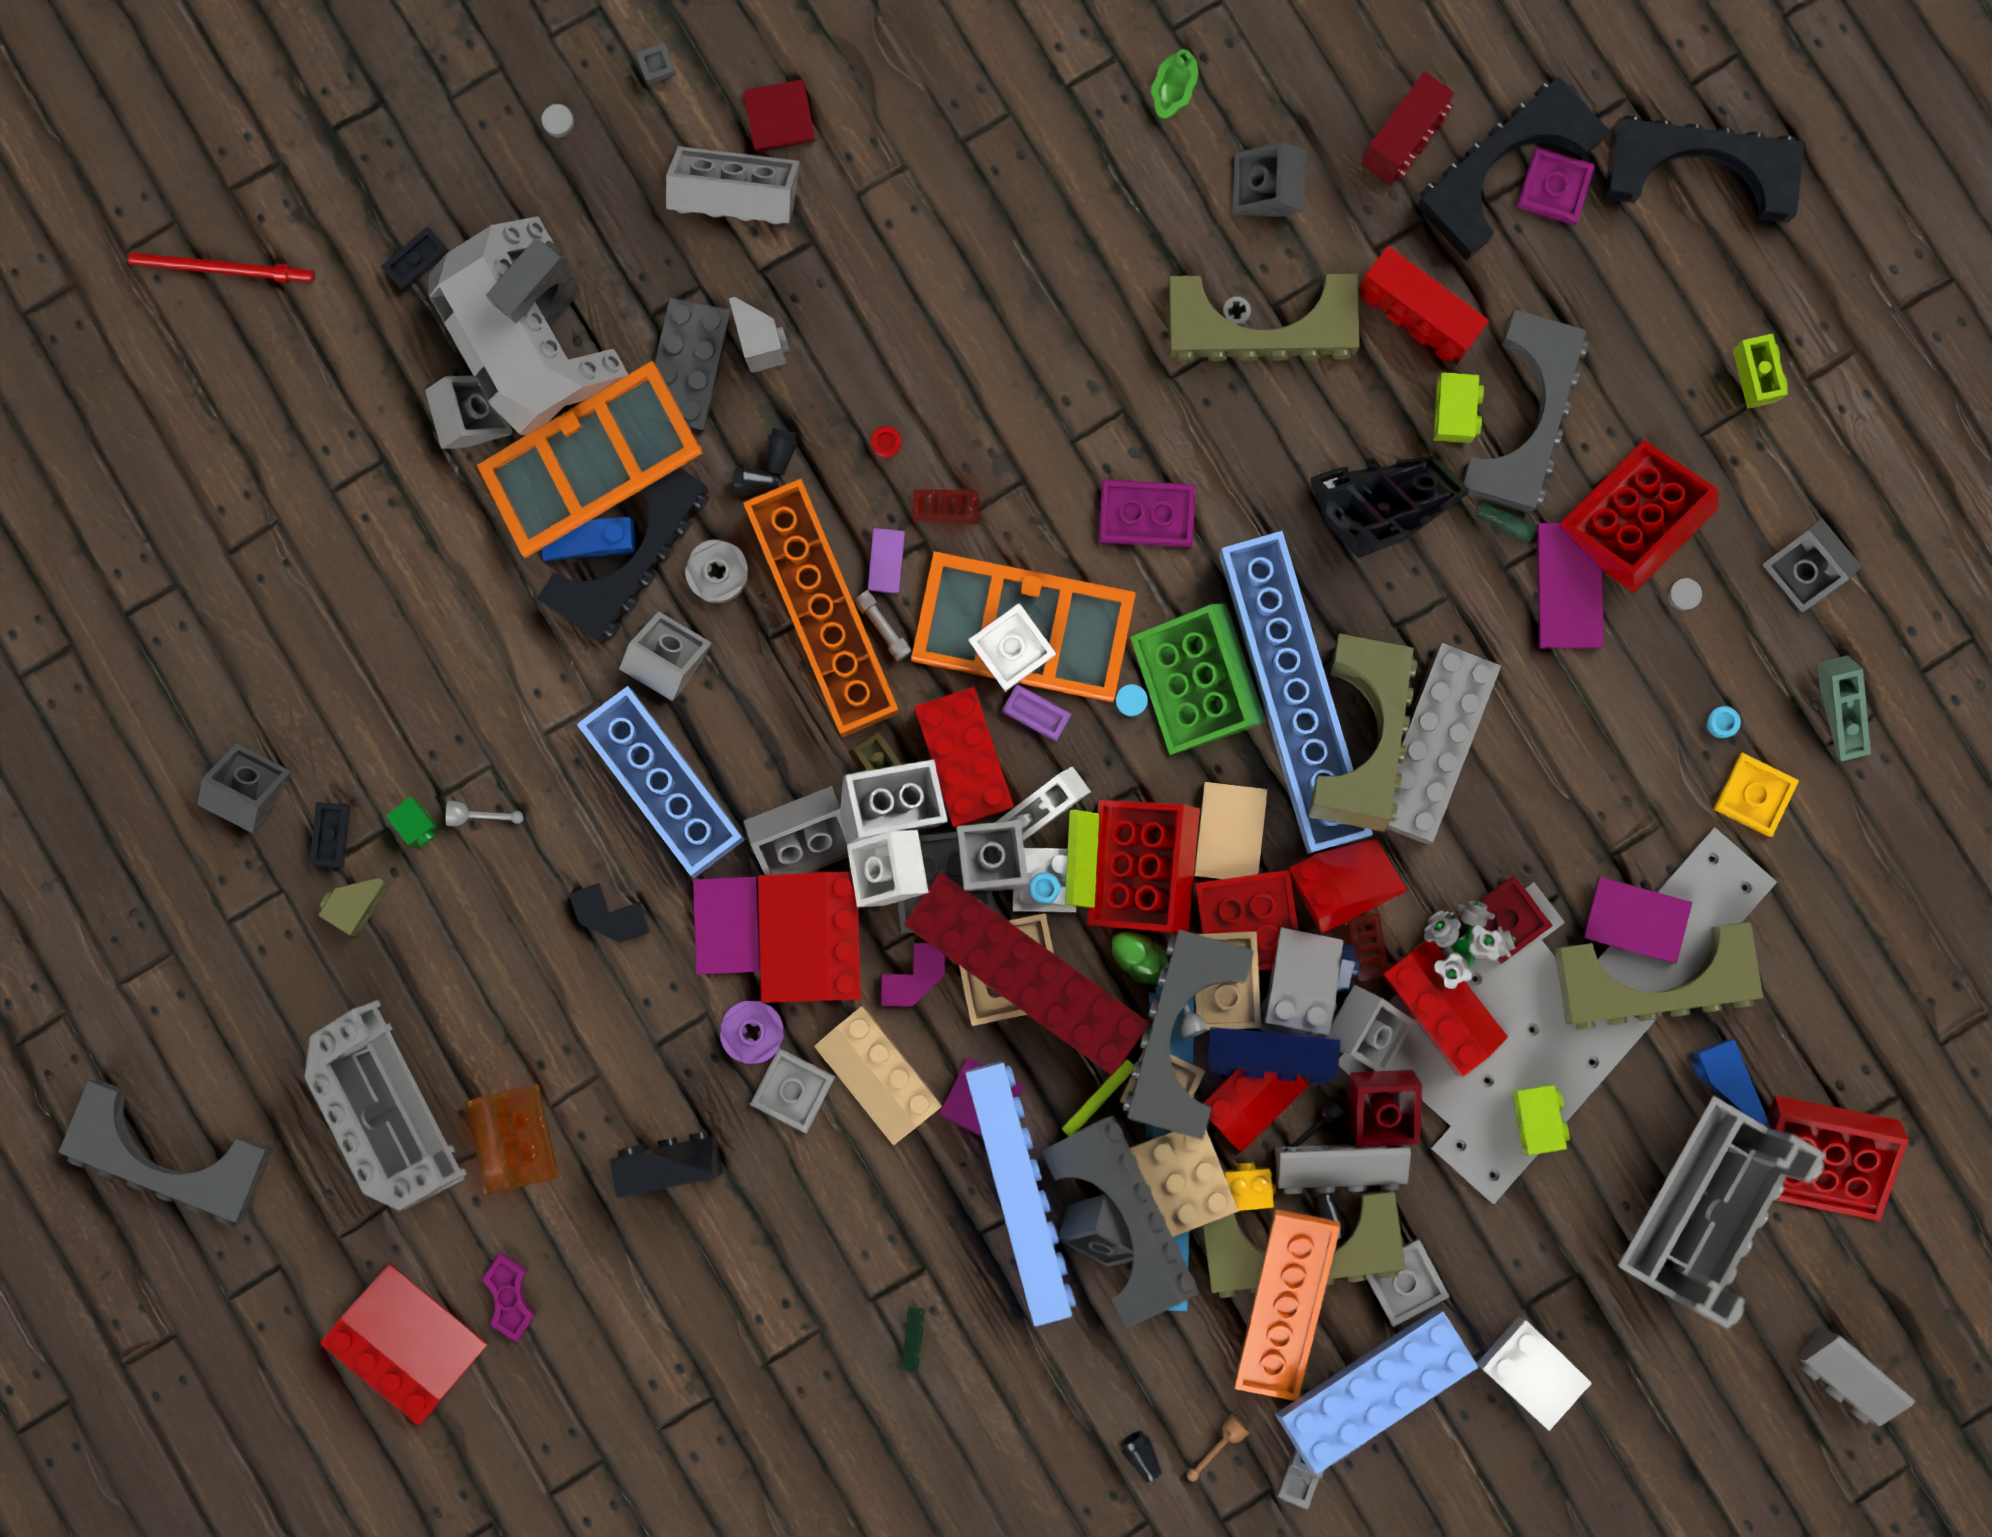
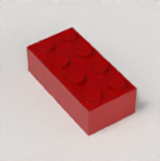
M1390 246L1386 247L1366 273L1358 289L1361 299L1366 304L1374 308L1378 306L1386 312V317L1389 321L1397 326H1401V324L1411 331L1410 334L1416 341L1424 345L1428 343L1436 349L1435 353L1447 363L1452 361L1457 365L1490 321Z
M975 687L914 706L931 760L934 759L939 785L953 828L956 829L957 826H966L1011 811L1014 806Z

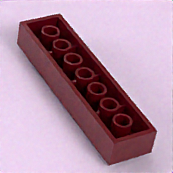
M942 873L938 875L928 889V893L923 896L903 924L1112 1076L1150 1024L976 897L964 891L962 887Z

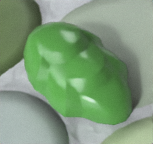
M1186 49L1179 50L1160 65L1157 77L1151 88L1156 113L1163 119L1172 118L1182 108L1188 106L1192 91L1197 86V61L1190 51Z
M1136 931L1117 933L1112 938V954L1117 966L1122 971L1128 973L1139 984L1157 985L1162 966L1165 967L1168 964L1166 951L1161 946L1152 942L1147 935Z

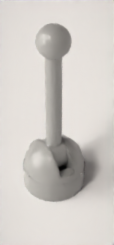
M447 801L446 826L462 825L468 818L512 820L516 824L521 823L524 818L523 814L519 811H515L512 814L472 812L468 810L465 804L458 801Z
M1186 1003L1182 1008L1185 1015L1179 1023L1183 1039L1193 1038L1207 1031L1202 1017L1190 1012Z

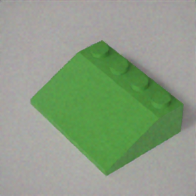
M1211 604L1130 636L1170 755L1266 723L1226 604Z

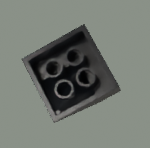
M708 1131L689 1134V1141L677 1143V1138L673 1137L659 1140V1147L646 1149V1145L643 1143L617 1150L618 1156L609 1159L616 1198L714 1179L724 1173L717 1135L709 1136Z

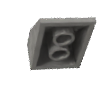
M1280 927L1262 1018L1263 1022L1329 1035L1336 1001L1343 940Z

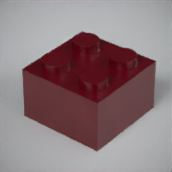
M1414 1070L1350 1072L1349 1133L1356 1147L1420 1144L1422 1084Z

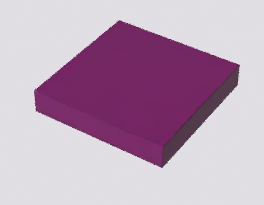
M1535 147L1516 208L1576 225L1595 164Z
M968 1057L939 1114L982 1136L965 1070L984 1065ZM1016 1081V1086L1010 1087L1013 1098L1019 1097L1025 1087Z

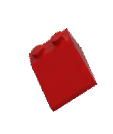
M1377 839L1321 852L1289 868L1293 885L1322 934L1407 892L1405 885Z

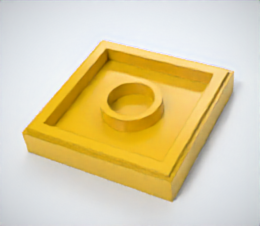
M1741 752L1736 758L1713 810L1759 833L1772 837L1799 780Z

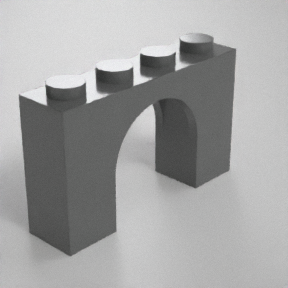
M536 237L486 296L495 307L515 323L536 302L547 324L551 327L579 295L581 290L576 283L578 280L577 276L572 273L573 269L562 256L563 252L551 241L548 240L544 244Z

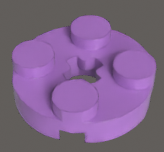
M761 1001L740 1002L730 1008L723 1018L720 1040L725 1051L737 1061L746 1064L765 1062L777 1053L784 1040V1025L780 1015L772 1006L761 1003ZM749 1023L753 1027L758 1025L761 1029L758 1032L759 1039L756 1041L753 1038L746 1039L744 1037V1034L747 1032L745 1026Z

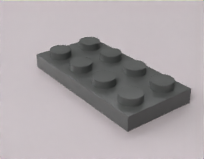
M670 298L655 364L690 429L705 432L732 313L727 309ZM650 384L643 413L644 420L672 425Z

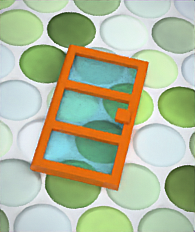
M651 361L477 464V467L520 554L526 559L703 454V451L657 365Z
M934 551L913 652L911 654V662L995 679L968 640L1020 603L1055 651L1056 656L1018 683L1114 703L1136 592Z

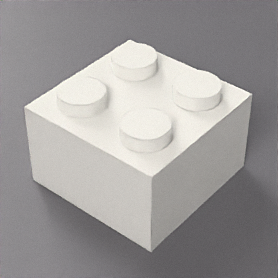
M918 830L888 831L847 844L857 907L885 906L928 893Z

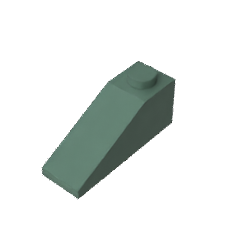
M1848 655L1817 663L1820 692L1838 760L1842 762L1870 755L1871 748L1863 668Z

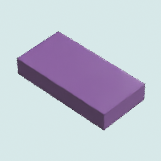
M873 529L868 581L869 592L899 594L905 531Z
M1016 684L1001 711L1055 742L1059 739L1072 715Z

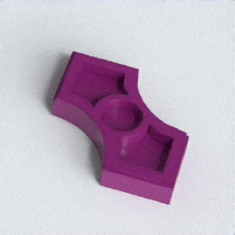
M501 1252L483 1277L482 1282L491 1290L495 1300V1313L490 1325L517 1343L536 1314L528 1307L523 1296L522 1285L528 1269Z

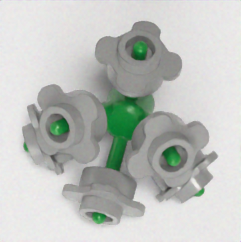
M1469 901L1468 906L1458 904L1457 906L1458 910L1463 911L1461 921L1469 924L1466 939L1457 940L1459 937L1458 929L1461 923L1457 918H1454L1456 915L1454 912L1449 913L1448 911L1443 912L1441 910L1432 914L1427 921L1429 925L1424 929L1426 941H1435L1440 947L1450 946L1454 951L1444 961L1438 960L1434 965L1435 971L1441 974L1444 979V985L1447 988L1454 989L1458 983L1470 981L1473 976L1470 965L1475 962L1476 957L1495 961L1505 955L1510 958L1512 956L1510 950L1516 949L1514 945L1515 937L1511 936L1510 931L1503 932L1502 926L1498 927V931L1490 932L1484 930L1483 927L1486 926L1487 920L1494 919L1495 914L1488 912L1487 905L1480 901Z

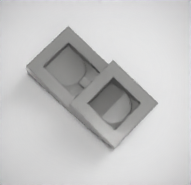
M1295 1448L1276 1497L1304 1510H1308L1318 1480L1322 1478L1324 1470L1318 1474L1310 1471Z

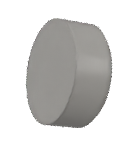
M554 104L547 107L543 112L542 124L549 135L564 137L572 131L574 118L566 106Z
M1683 578L1670 587L1668 598L1674 608L1688 611L1700 603L1702 590L1696 581Z

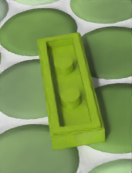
M1070 810L1065 905L1095 908L1099 813Z
M1126 1058L1114 1075H1110L1061 1129L1068 1136L1075 1134L1134 1071L1135 1065Z

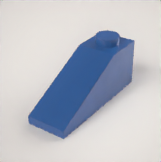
M630 517L588 521L542 548L543 561L634 555L637 552L635 523Z
M1724 1039L1691 1052L1694 1059L1691 1061V1067L1698 1079L1701 1078L1703 1083L1725 1103L1771 1129L1734 1039Z

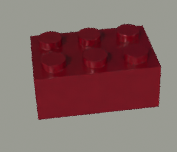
M1424 71L1369 144L1361 165L1389 185H1392L1397 177L1403 180L1413 166L1412 163L1416 159L1417 154L1421 156L1431 142L1430 139L1435 131H1439L1448 119L1449 113L1454 107L1450 102L1455 92Z

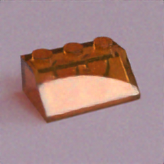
M539 1084L465 1101L486 1195L559 1177Z

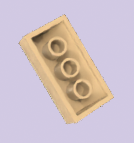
M861 1006L814 1046L893 1146L943 1106L864 1006Z

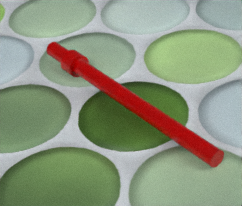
M134 252L129 254L130 265L274 279L278 283L288 284L290 281L313 283L315 280L314 270L295 269L287 264L265 266Z

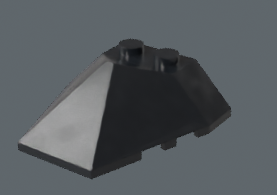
M1436 456L1396 460L1395 466L1378 468L1377 463L1367 464V469L1349 471L1348 467H1340L1311 477V485L1326 525L1358 558L1405 541L1469 493V489Z

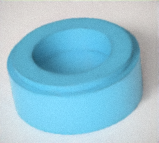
M1126 685L1119 690L1116 696V706L1125 716H1138L1147 706V694L1138 685Z
M1721 706L1712 710L1706 720L1709 732L1717 738L1733 736L1737 733L1741 724L1737 711L1728 706Z
M1038 873L1029 883L1030 896L1039 904H1050L1060 894V882L1051 873Z

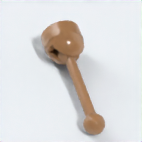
M1231 1414L1225 1420L1222 1426L1223 1438L1195 1469L1188 1470V1480L1192 1482L1197 1481L1199 1473L1227 1442L1239 1443L1250 1433L1247 1426L1235 1415Z

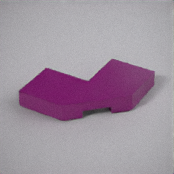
M914 943L913 975L882 974L881 1006H914L945 976L946 955L929 943Z

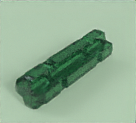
M1482 502L1476 511L1475 516L1484 522L1491 521L1490 525L1511 535L1517 534V538L1529 542L1536 532L1535 525L1527 521L1522 523L1520 518L1500 508L1496 510L1494 505L1487 502Z
M909 1307L907 1312L909 1324L906 1325L903 1349L905 1355L902 1358V1369L906 1371H918L920 1357H918V1354L921 1352L923 1335L921 1323H924L925 1310L920 1307Z

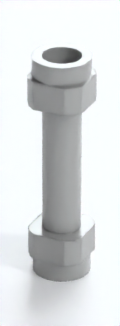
M865 591L854 599L853 602L862 615L866 613L889 645L888 651L896 662L907 657L912 650L903 638L899 639L877 609L876 605L878 603L870 592Z

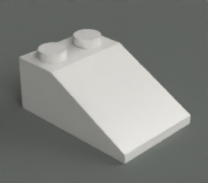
M1519 1316L1476 1363L1549 1431L1592 1384L1546 1338Z

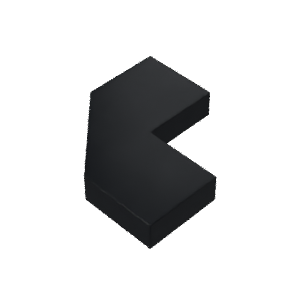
M600 883L569 894L579 924L619 943L650 933L640 902L610 912Z

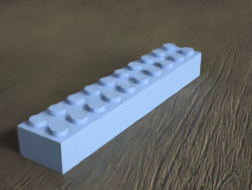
M1283 531L1221 548L1219 557L1307 854L1373 835L1371 829L1309 817L1312 790L1317 777L1340 776L1354 770Z

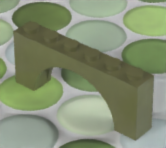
M1326 274L1323 281L1321 298L1313 310L1296 323L1273 330L1249 329L1224 318L1207 299L1201 276H1170L1168 283L1170 357H1177V361H1194L1195 357H1208L1209 361H1224L1229 356H1239V360L1253 361L1258 359V356H1270L1271 360L1289 359V356H1301L1303 360H1316L1320 358V355H1332L1333 359L1344 360L1351 358V355H1356L1359 349L1358 274Z
M1344 634L1338 635L1333 649L1330 675L1351 683L1366 697L1376 717L1378 742L1374 754L1358 769L1340 776L1317 777L1312 790L1309 810L1310 818L1385 832L1390 821H1395L1398 803L1393 802L1394 792H1399L1402 774L1397 773L1398 763H1403L1406 745L1401 744L1402 735L1407 734L1410 717L1405 716L1406 706L1410 707L1413 698V688H1409L1410 678L1414 679L1417 668V660L1412 659L1413 647Z
M1751 922L1711 927L1712 940L1710 950L1704 964L1695 975L1675 988L1654 993L1631 989L1612 978L1598 961L1592 943L1554 948L1566 1024H1576V1030L1594 1028L1596 1027L1595 1021L1607 1020L1608 1025L1627 1023V1017L1639 1015V1021L1659 1019L1658 1013L1670 1011L1671 1017L1689 1015L1691 1014L1690 1008L1702 1007L1703 1012L1722 1010L1721 1004L1733 1002L1734 1008L1754 1006L1753 1000L1762 999L1763 993Z
M1394 1190L1361 1193L1359 1218L1349 1236L1335 1247L1326 1285L1335 1284V1278L1347 1277L1348 1282L1367 1280L1366 1275L1379 1273L1380 1278H1392L1399 1276V1271L1406 1270ZM1235 1213L1203 1225L1212 1293L1219 1292V1297H1232L1239 1295L1238 1290L1251 1289V1293L1255 1294L1265 1251L1258 1248L1245 1236L1238 1225Z

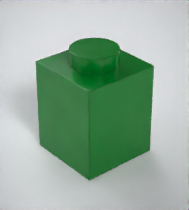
M412 796L386 815L408 846L417 847L419 845L421 848L435 839L436 835L434 833L440 829L421 802Z

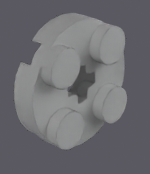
M714 539L701 543L690 554L685 570L686 580L692 591L706 602H728L736 598L748 584V563L741 550L735 545ZM717 563L719 567L725 566L726 571L722 573L723 577L721 579L709 577V573L713 571L711 567L713 564Z

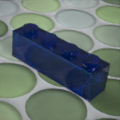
M1209 1027L1205 1066L1213 1067L1212 1073L1232 1075V1069L1245 1070V1077L1264 1078V1072L1277 1073V1080L1296 1081L1297 1075L1310 1076L1309 1083L1329 1085V1078L1337 1079L1341 1040Z

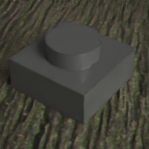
M665 43L636 53L647 85L676 76Z

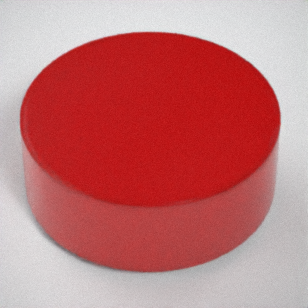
M882 426L877 428L871 436V447L878 457L889 459L900 452L902 439L895 428Z

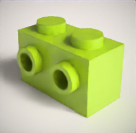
M1773 334L1742 340L1733 348L1747 409L1777 403L1788 395V383L1780 363V350L1775 343Z
M1444 372L1440 374L1436 386L1433 441L1471 443L1476 434L1480 435L1482 416H1477L1478 404H1482L1484 386L1479 385V375Z
M1553 1084L1511 1090L1522 1153L1534 1155L1567 1149L1566 1141L1570 1140L1567 1123L1562 1122L1560 1109L1564 1108L1561 1091L1556 1090V1086Z

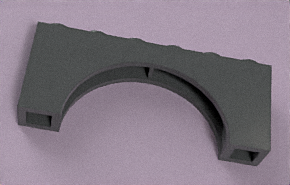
M1516 309L1511 313L1501 347L1507 348L1520 356L1531 369L1536 379L1540 396L1538 419L1527 442L1514 452L1493 459L1471 457L1468 460L1461 482L1469 489L1468 496L1529 514L1536 506L1541 507L1546 493V489L1541 488L1544 477L1550 476L1555 459L1550 458L1553 447L1558 448L1563 434V430L1559 429L1561 418L1567 417L1572 400L1567 399L1570 388L1575 389L1580 376V371L1576 370L1579 359H1584L1589 342L1584 340L1587 330Z
M1179 930L1177 937H1170L1166 952L1167 955L1172 956L1169 968L1162 966L1157 984L1163 987L1160 999H1153L1149 1016L1155 1018L1152 1030L1145 1029L1140 1048L1146 1049L1143 1062L1136 1060L1132 1079L1137 1080L1134 1093L1128 1091L1123 1110L1129 1112L1127 1119L1203 1140L1211 1107L1203 1105L1192 1098L1176 1078L1170 1058L1171 1032L1182 1008L1194 995L1203 989L1226 982L1245 984L1254 950Z
M101 1080L87 1081L58 1152L68 1156L67 1162L80 1167H86V1164L97 1168V1174L107 1178L115 1179V1176H119L127 1180L125 1183L127 1186L138 1190H144L145 1187L156 1191L155 1196L162 1200L173 1202L174 1199L185 1202L184 1207L186 1209L201 1214L204 1210L215 1214L214 1219L223 1224L232 1225L233 1222L245 1220L274 1148L246 1137L235 1138L229 1151L218 1162L198 1172H179L164 1168L144 1156L128 1134L124 1120V1103L128 1091Z
M1114 1115L1098 1121L1041 1151L1055 1180L1075 1177L1093 1183L1112 1199L1125 1219L1133 1245V1268L1125 1288L1112 1299L1125 1329L1200 1294L1195 1285V1280L1189 1273L1181 1256L1180 1249L1166 1225V1220L1152 1196L1151 1189L1146 1183L1137 1165V1160L1132 1154Z

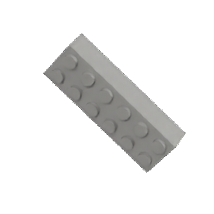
M1444 643L1436 647L1410 713L1407 734L1402 735L1401 744L1406 745L1403 763H1398L1397 773L1402 774L1399 792H1394L1393 802L1398 803V810L1395 821H1390L1386 829L1427 845L1433 843L1500 671V665Z

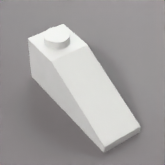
M1072 766L1059 773L996 822L1020 820L1022 838L1025 841L1091 791Z

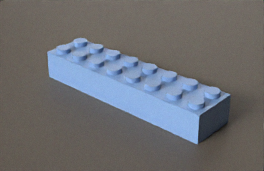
M997 1061L965 1070L1034 1327L1071 1317L1070 1308L1076 1306L1069 1283L1063 1284L1061 1277L1067 1275L1061 1253H1055L1053 1244L1059 1242L1052 1221L1047 1222L1044 1214L1049 1212L1050 1208L1044 1190L1038 1191L1036 1181L1042 1180L1037 1161L1035 1159L1030 1160L1027 1150L1032 1149L1033 1145L1027 1127L1021 1129L1019 1118L1025 1117L1019 1097L1013 1098L1010 1087L1016 1086L1012 1068L1010 1066L1005 1067L1002 1061Z

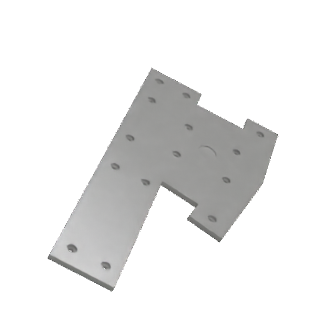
M1713 827L1657 891L1661 894L1693 902L1677 964L1612 946L1606 948L1599 956L1598 961L1612 978L1631 989L1654 993L1675 988L1694 976L1704 964L1711 946V927L1742 923L1777 881L1718 829ZM1710 856L1714 858L1713 862L1709 861ZM1535 882L1525 889L1553 926L1503 964H1500L1497 959L1490 961L1487 958L1479 959L1476 957L1475 962L1470 965V969L1473 973L1472 978L1476 976L1478 980L1473 982L1471 978L1470 981H1465L1508 1038L1489 1058L1467 1075L1461 1077L1455 1074L1418 1024L1414 1022L1387 1070H1414L1422 1084V1101L1450 1125L1431 1149L1493 1205L1538 1155L1522 1153L1511 1090L1545 1084L1555 1085L1556 1090L1561 1091L1564 1101V1108L1560 1109L1562 1122H1567L1657 1020L1639 1021V1015L1627 1017V1023L1608 1025L1607 1020L1595 1021L1596 1027L1579 1030H1576V1024H1566L1556 957L1542 941L1565 922ZM1743 885L1747 887L1746 891L1742 890ZM1467 932L1457 940L1466 939ZM1450 946L1442 950L1446 957L1454 953ZM1394 995L1388 1003L1412 1018ZM1530 1027H1533V1028H1534V1032H1533V1033H1531V1032L1529 1031V1028H1530ZM1344 1053L1335 1062L1349 1076L1350 1072L1373 1071ZM1590 1059L1594 1060L1593 1065L1589 1064ZM1489 1078V1083L1486 1084L1484 1079ZM1460 1142L1462 1147L1457 1148V1143ZM1491 1172L1495 1173L1493 1178L1490 1177Z

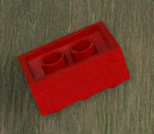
M1263 1040L1200 1103L1211 1107L1208 1120L1242 1152L1309 1085L1267 1040Z

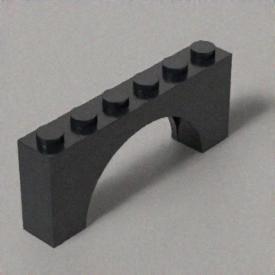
M1560 77L1552 84L1548 81L1543 83L1534 92L1536 98L1529 104L1525 101L1519 104L1512 111L1511 115L1513 118L1506 124L1500 121L1488 133L1490 138L1483 144L1479 141L1476 142L1465 153L1467 158L1462 163L1458 164L1456 161L1452 163L1442 173L1444 178L1437 185L1432 181L1420 192L1419 195L1422 198L1417 208L1466 261L1486 245L1495 233L1485 218L1481 192L1485 175L1497 160L1517 148L1534 144L1557 146L1582 160L1610 132Z
M1624 116L1619 118L1612 127L1604 200L1635 203L1642 194L1647 176L1657 167L1679 158L1700 157L1711 159L1730 167L1746 181L1756 200L1758 220L1789 223L1797 215L1805 142L1795 141V138L1791 136L1771 138L1764 137L1765 135L1761 132L1740 134L1734 133L1730 128L1709 130L1703 129V126L1699 124L1678 126L1672 125V122L1668 120L1647 122L1641 121V118L1637 116Z
M643 444L635 459L643 472L664 460L665 457ZM681 468L674 470L643 489L649 508L647 531L638 551L626 565L611 575L591 581L571 580L554 572L537 596V599L600 643L604 644L606 639L612 640L620 628L618 622L624 613L629 615L638 602L636 596L642 587L647 589L656 576L654 570L660 562L665 563L674 550L672 544L678 536L682 538L691 526L690 518L695 511L700 512L709 500L707 486Z

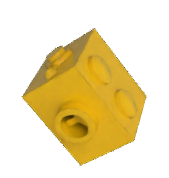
M1255 1162L1236 1164L1237 1170L1223 1171L1238 1211L1274 1208L1273 1196L1276 1193V1185L1271 1181L1272 1172L1270 1168H1256Z

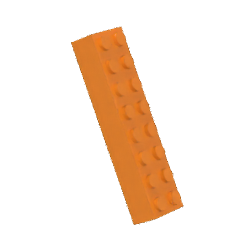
M800 478L743 502L841 737H846L900 714L802 479Z

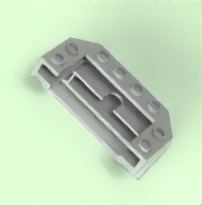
M539 216L489 226L449 251L429 273L428 296L489 404L521 435H528L548 423L564 406L585 401L629 375L614 349L568 360L536 302L515 323L487 298L486 294L536 237L544 244L548 240L553 243Z
M377 1000L352 1009L310 1036L305 1080L363 1194L397 1210H404L465 1180L464 1176L467 1174L464 1169L460 1170L452 1155V1152L455 1150L452 1145L448 1147L390 1033V1030L393 1029L391 1024L386 1025L380 1011L377 1009L381 1006Z
M1713 1096L1618 1267L1703 1317L1730 1329L1731 1325L1737 1323L1742 1316V1305L1745 1302V1299L1724 1290L1725 1286L1734 1280L1738 1262L1741 1257L1746 1256L1753 1244L1751 1239L1756 1230L1765 1224L1768 1218L1767 1210L1772 1201L1778 1199L1783 1192V1182L1786 1176L1811 1183L1812 1179H1816L1820 1175L1824 1166L1822 1161L1826 1154L1793 1134L1767 1128Z

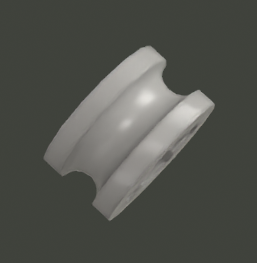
M1242 297L1228 299L1222 310L1224 318L1239 326L1246 324L1251 314L1249 303ZM1233 305H1238L1239 310L1241 308L1244 309L1240 319H1234V314L1232 316L1228 314L1232 310Z

